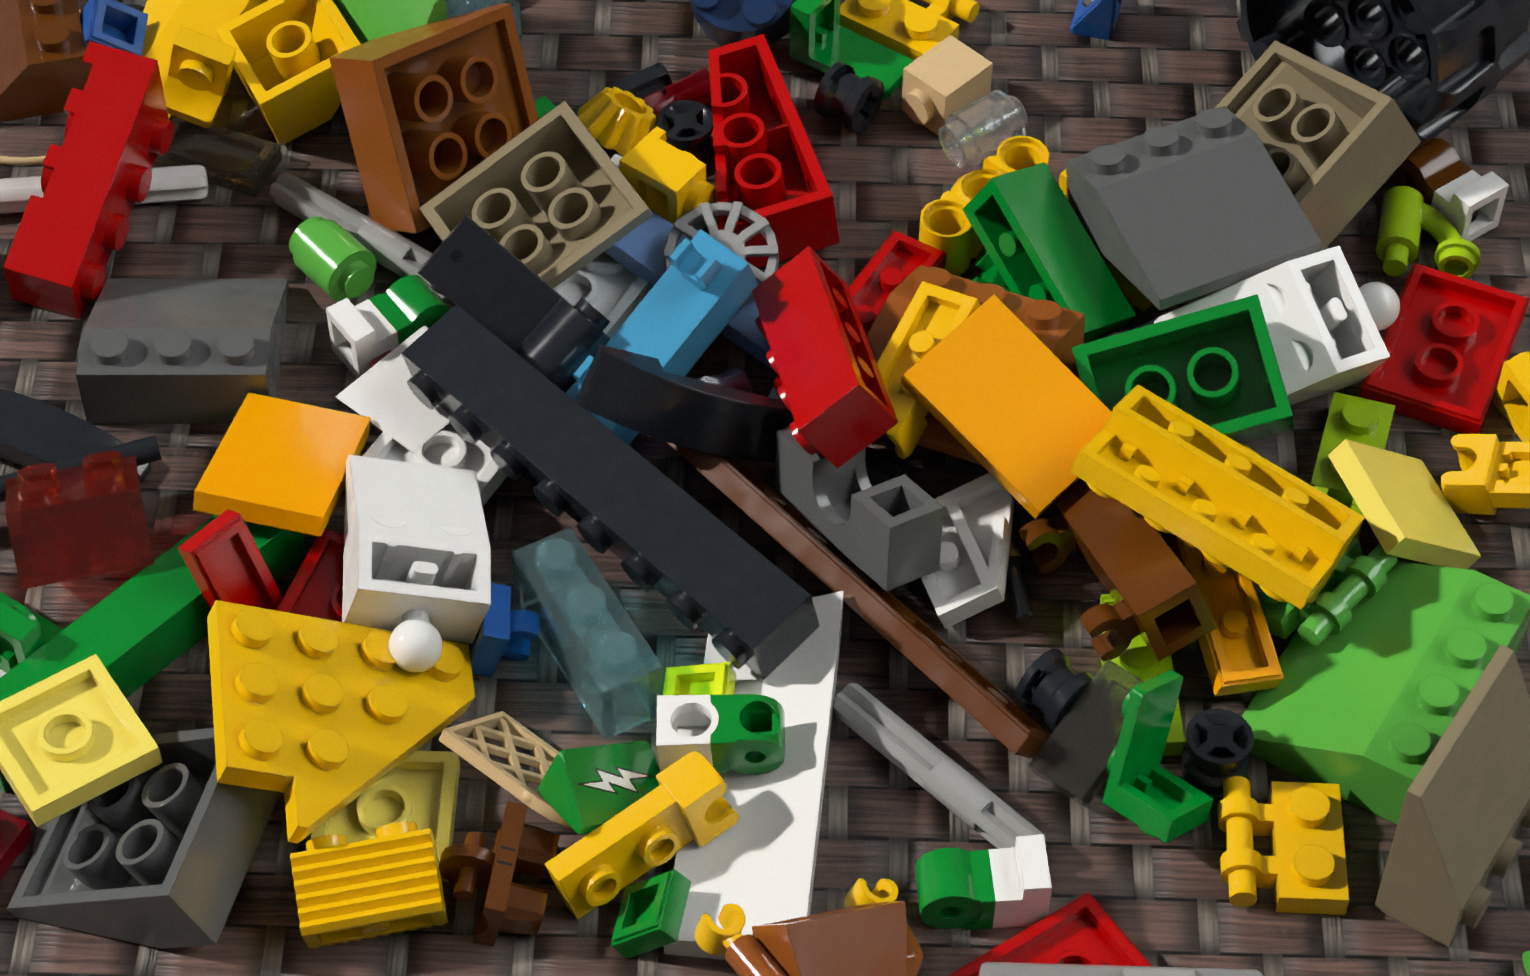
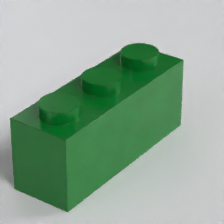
M1045 162L993 177L962 209L1010 292L1036 300H1050L1063 308L1085 314L1084 343L1094 341L1107 332H1119L1136 316Z

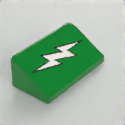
M645 740L564 749L556 755L537 790L578 835L588 834L658 787L659 783L656 775L660 773V769L651 745Z

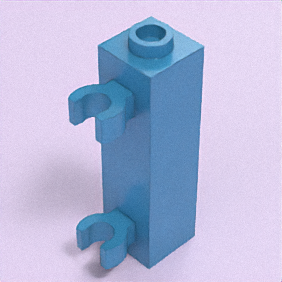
M701 229L691 241L684 238L669 257V261L672 263L605 346L657 358L664 372L686 376L750 297L752 290L758 286L749 263ZM591 355L585 359L573 374L576 382L566 393L576 402L577 395L594 358ZM587 410L628 445L639 434V432Z

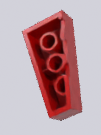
M764 34L708 50L717 202H743L744 206L765 217L777 238L779 261L795 257L808 246L815 251L840 243L833 194ZM717 216L718 230H724L728 216ZM738 218L734 233L739 235L752 224ZM759 232L744 243L745 247L767 245V242L761 232ZM769 256L747 257L746 261L754 267L760 268L767 265Z
M89 41L82 60L84 65L89 66L90 71L84 90L71 88L63 109L66 114H69L65 126L63 145L61 147L50 143L42 164L44 167L41 176V189L44 195L43 197L30 196L3 266L13 300L77 319L81 318L89 299L96 300L99 297L106 280V263L113 250L119 251L123 247L129 231V215L135 202L142 203L145 200L152 181L151 168L158 154L165 155L174 135V123L168 118L158 60Z

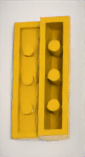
M1140 385L1135 386L1113 408L1105 427L1080 450L1070 470V473L1087 482L1089 488L1099 496L1121 502L1144 516L1146 522L1153 528L1178 536L1200 549L1210 562L1224 568H1232L1259 584L1261 590L1269 597L1280 602H1289L1299 609H1302L1307 602L1312 603L1338 565L1365 518L1363 515Z

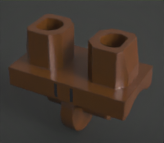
M507 801L502 826L497 832L493 852L485 848L487 837L480 832L473 831L467 833L465 843L453 844L446 847L441 853L439 870L445 879L455 884L453 896L456 899L471 901L474 898L476 889L485 888L473 940L475 943L494 947L499 930L535 936L538 934L544 916L548 891L512 882L513 874L516 871L549 879L550 874L545 863L556 856L560 835L536 826L524 824L527 805Z

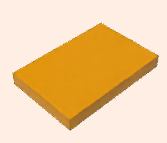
M995 294L905 372L900 381L1035 519L1080 479L1070 473V470L1080 450L1105 427L1111 415V411Z
M248 392L194 490L193 510L219 516L229 509L240 513L245 522L317 537L322 536L345 488L348 454L360 456L369 437L371 417Z

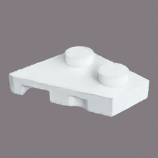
M990 473L935 499L944 507L940 565L938 571L923 576L921 579L945 629L1005 599L1015 498Z

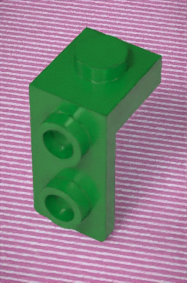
M796 0L790 6L788 18L790 23L789 57L823 73H826L831 66L839 61L854 67L857 76L864 78L869 75L883 82L884 96L882 100H886L902 84L903 68L912 63L913 59L841 26V0Z
M1168 670L1152 679L1138 683L1127 694L1121 710L1124 720L1117 747L1111 753L1107 763L1109 778L1102 801L1137 824L1141 831L1152 837L1159 838L1165 843L1207 822L1213 798L1160 766L1183 682V676L1173 670Z

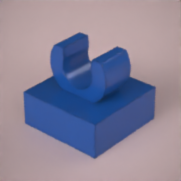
M491 583V605L473 643H468L472 674L492 677L502 656L516 661L528 660L530 656V640L537 641L539 637V614L529 610L510 611L511 586Z

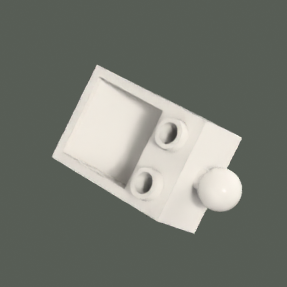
M1336 246L1284 262L1162 315L1154 321V323H1158L1258 294L1289 404L1293 405L1358 384L1387 360L1390 355L1379 331L1388 328L1396 321L1400 311V301L1396 292L1384 283L1370 282L1358 287L1340 246Z
M348 454L345 477L342 622L393 631L389 639V650L396 660V665L412 673L426 671L439 660L443 648L442 640L473 643L491 605V546L476 472L473 470Z

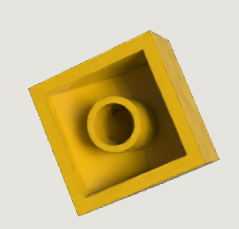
M268 0L215 28L220 41L237 47L233 67L280 146L332 119L341 101L329 57L360 45V42L333 0Z

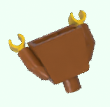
M859 878L845 896V908L752 926L753 935H743L741 933L745 926L746 916L743 909L736 904H725L718 916L719 923L724 929L716 926L711 916L707 913L702 914L695 928V940L698 946L711 955L719 956L725 954V960L738 976H917L923 959L922 948L906 921L905 901H895L898 896V887L890 879H880L872 890L869 891L866 881L863 878Z

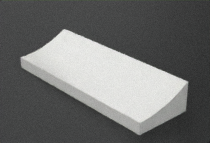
M844 591L812 597L820 626L764 680L745 664L740 669L733 667L736 673L734 694L765 695L775 699L782 705L785 713V759L778 769L765 774H744L735 770L718 772L727 784V790L722 796L739 814V819L732 827L703 847H699L692 840L676 852L674 869L690 880L691 885L678 940L665 945L664 954L725 960V954L719 956L711 955L703 951L695 940V928L703 913L710 915L716 926L724 929L719 923L718 916L725 904H736L743 909L746 916L745 926L741 932L743 935H753L752 926L810 915L833 715V700L835 697L842 635ZM708 633L704 664L727 662L713 646V637Z

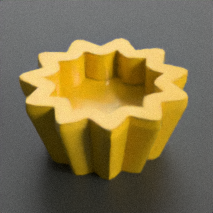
M605 87L577 111V117L591 135L600 142L601 146L606 149H614L622 156L626 155L655 128L657 118L653 114V109L646 105L643 99L635 97L631 92L622 91L617 87Z

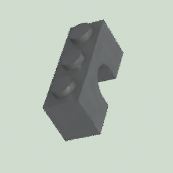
M789 426L777 430L774 490L806 522L885 591H889L939 570L944 509L940 503L905 474L872 486L866 471V448L837 469L819 451L814 455L807 453L796 441Z

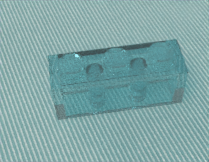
M569 527L512 551L516 600L522 610H529L539 614V637L604 739L611 738L656 718L657 695H663L664 690L663 666L573 529Z

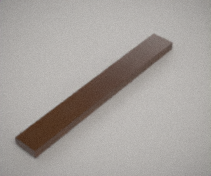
M668 443L834 593L844 591L843 601L1011 752L1015 755L1042 761L1056 743L1053 740L1054 737L890 591H885L806 522L779 493L741 459L704 453Z

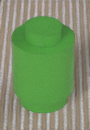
M319 216L311 217L302 222L293 232L289 241V250L293 255L295 265L332 299L341 301L345 298H356L370 288L374 280L376 258L372 252L338 222L330 219L325 220Z

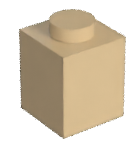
M952 35L948 36L903 68L901 110L917 124L925 126L942 139L990 105L993 63Z

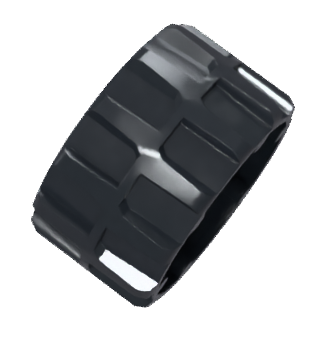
M1240 0L1241 18L1236 21L1242 42H1248L1255 61L1276 40L1393 98L1421 142L1418 146H1423L1495 90L1499 81L1522 64L1530 51V33L1528 31L1530 0Z

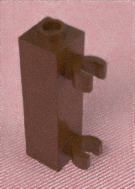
M1082 479L1074 483L1052 504L1057 515L1051 520H1033L1024 525L1018 532L1030 551L1045 544L1042 548L1030 554L1031 560L1041 574L1049 573L1060 567L1066 560L1069 552L1077 548L1113 597L1116 604L1094 606L1084 612L1079 618L1091 638H1094L1090 642L1103 662L1115 659L1124 653L1129 647L1131 640L1138 635L1141 636L1157 660L1161 661L1217 628L1197 582L1157 530L1146 522L1144 516L1121 502L1101 497L1093 492L1087 482Z

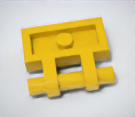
M845 0L840 5V25L901 53L914 61L948 36L952 35L958 39L959 24L951 21V19L956 16L968 23H972L978 15L980 3L975 0H921L930 4L927 8H924L909 0Z
M1232 776L1225 779L1223 782L1224 799L1218 803L1217 812L1219 828L1226 832L1227 851L1222 853L1220 857L1221 879L1225 884L1229 885L1230 903L1236 907L1252 906L1257 902V888L1274 889L1275 911L1277 913L1345 915L1349 904L1340 784L1271 781L1268 804H1261L1251 798L1250 781L1247 778ZM1253 836H1271L1272 856H1261L1258 851L1254 850Z

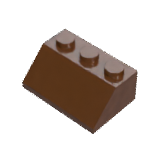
M0 0V122L64 112L63 109L71 88L84 90L90 71L89 66L84 65L82 61L86 52V44L82 34L77 0Z

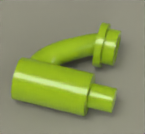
M1397 186L1385 192L1382 200L1376 254L1383 261V271L1387 275L1398 277L1406 273L1407 265L1412 263L1418 256L1421 230L1431 234L1439 244L1435 250L1434 257L1439 271L1465 279L1473 275L1480 264V250L1474 243L1462 239L1454 225L1442 212L1424 203L1422 194L1412 187Z

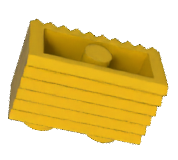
M395 822L377 828L375 830L376 838L348 843L346 835H324L308 840L306 842L307 851L291 853L290 861L300 931L309 948L332 946L336 943L359 941L364 938H374L379 935L387 936L391 933H402L406 930L414 931L419 928H429L434 925L448 923L436 842L431 828L418 830L417 823Z

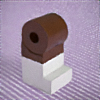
M1433 138L1423 146L1416 147L1392 174L1396 187L1408 186L1418 190L1424 197V203L1442 212L1454 225L1462 239L1471 242L1494 229L1499 224L1509 184L1492 171L1481 177L1461 161L1456 150L1441 138ZM1472 215L1475 217L1473 222H1471Z

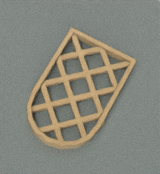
M504 711L443 729L439 738L441 743L532 810L553 822L571 828L540 795V792L537 789L527 787L525 782L526 780L540 784L559 751ZM484 737L501 741L504 748L486 743ZM515 746L532 750L534 756L516 752ZM489 754L508 759L509 765L491 760ZM520 763L537 767L540 774L521 769Z

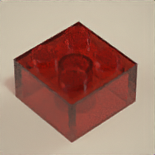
M118 451L100 452L85 457L82 460L83 465L57 470L56 465L53 463L35 464L18 470V477L6 480L5 515L21 589L154 564L151 530L136 455L122 458L121 452Z

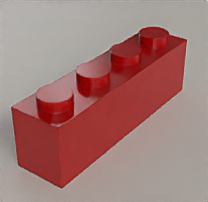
M808 246L752 290L759 316L755 318V324L769 343L770 350L766 353V357L771 367L780 376L782 382L777 391L783 403L792 412L794 421L789 424L791 433L807 453L814 455L819 451L838 469L899 422L847 283Z

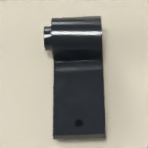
M467 215L464 216L417 271L418 274L451 302L459 305L565 393L576 382L573 374L589 355L594 357L599 344L606 345L611 339L603 332L610 323L604 315L584 298H581L573 306Z

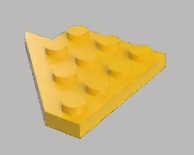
M220 600L215 601L207 615L217 783L284 793L288 842L291 843L301 842L466 712L475 698L469 644L442 640V653L437 663L426 671L412 673L398 667L396 660L390 653L389 639L393 632L391 630Z

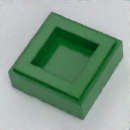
M674 869L625 887L611 947L625 957L631 958L676 942L691 881Z

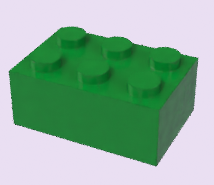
M1258 294L1072 347L1081 382L1111 412L1135 386L1140 385L1240 444L1295 429L1292 410Z

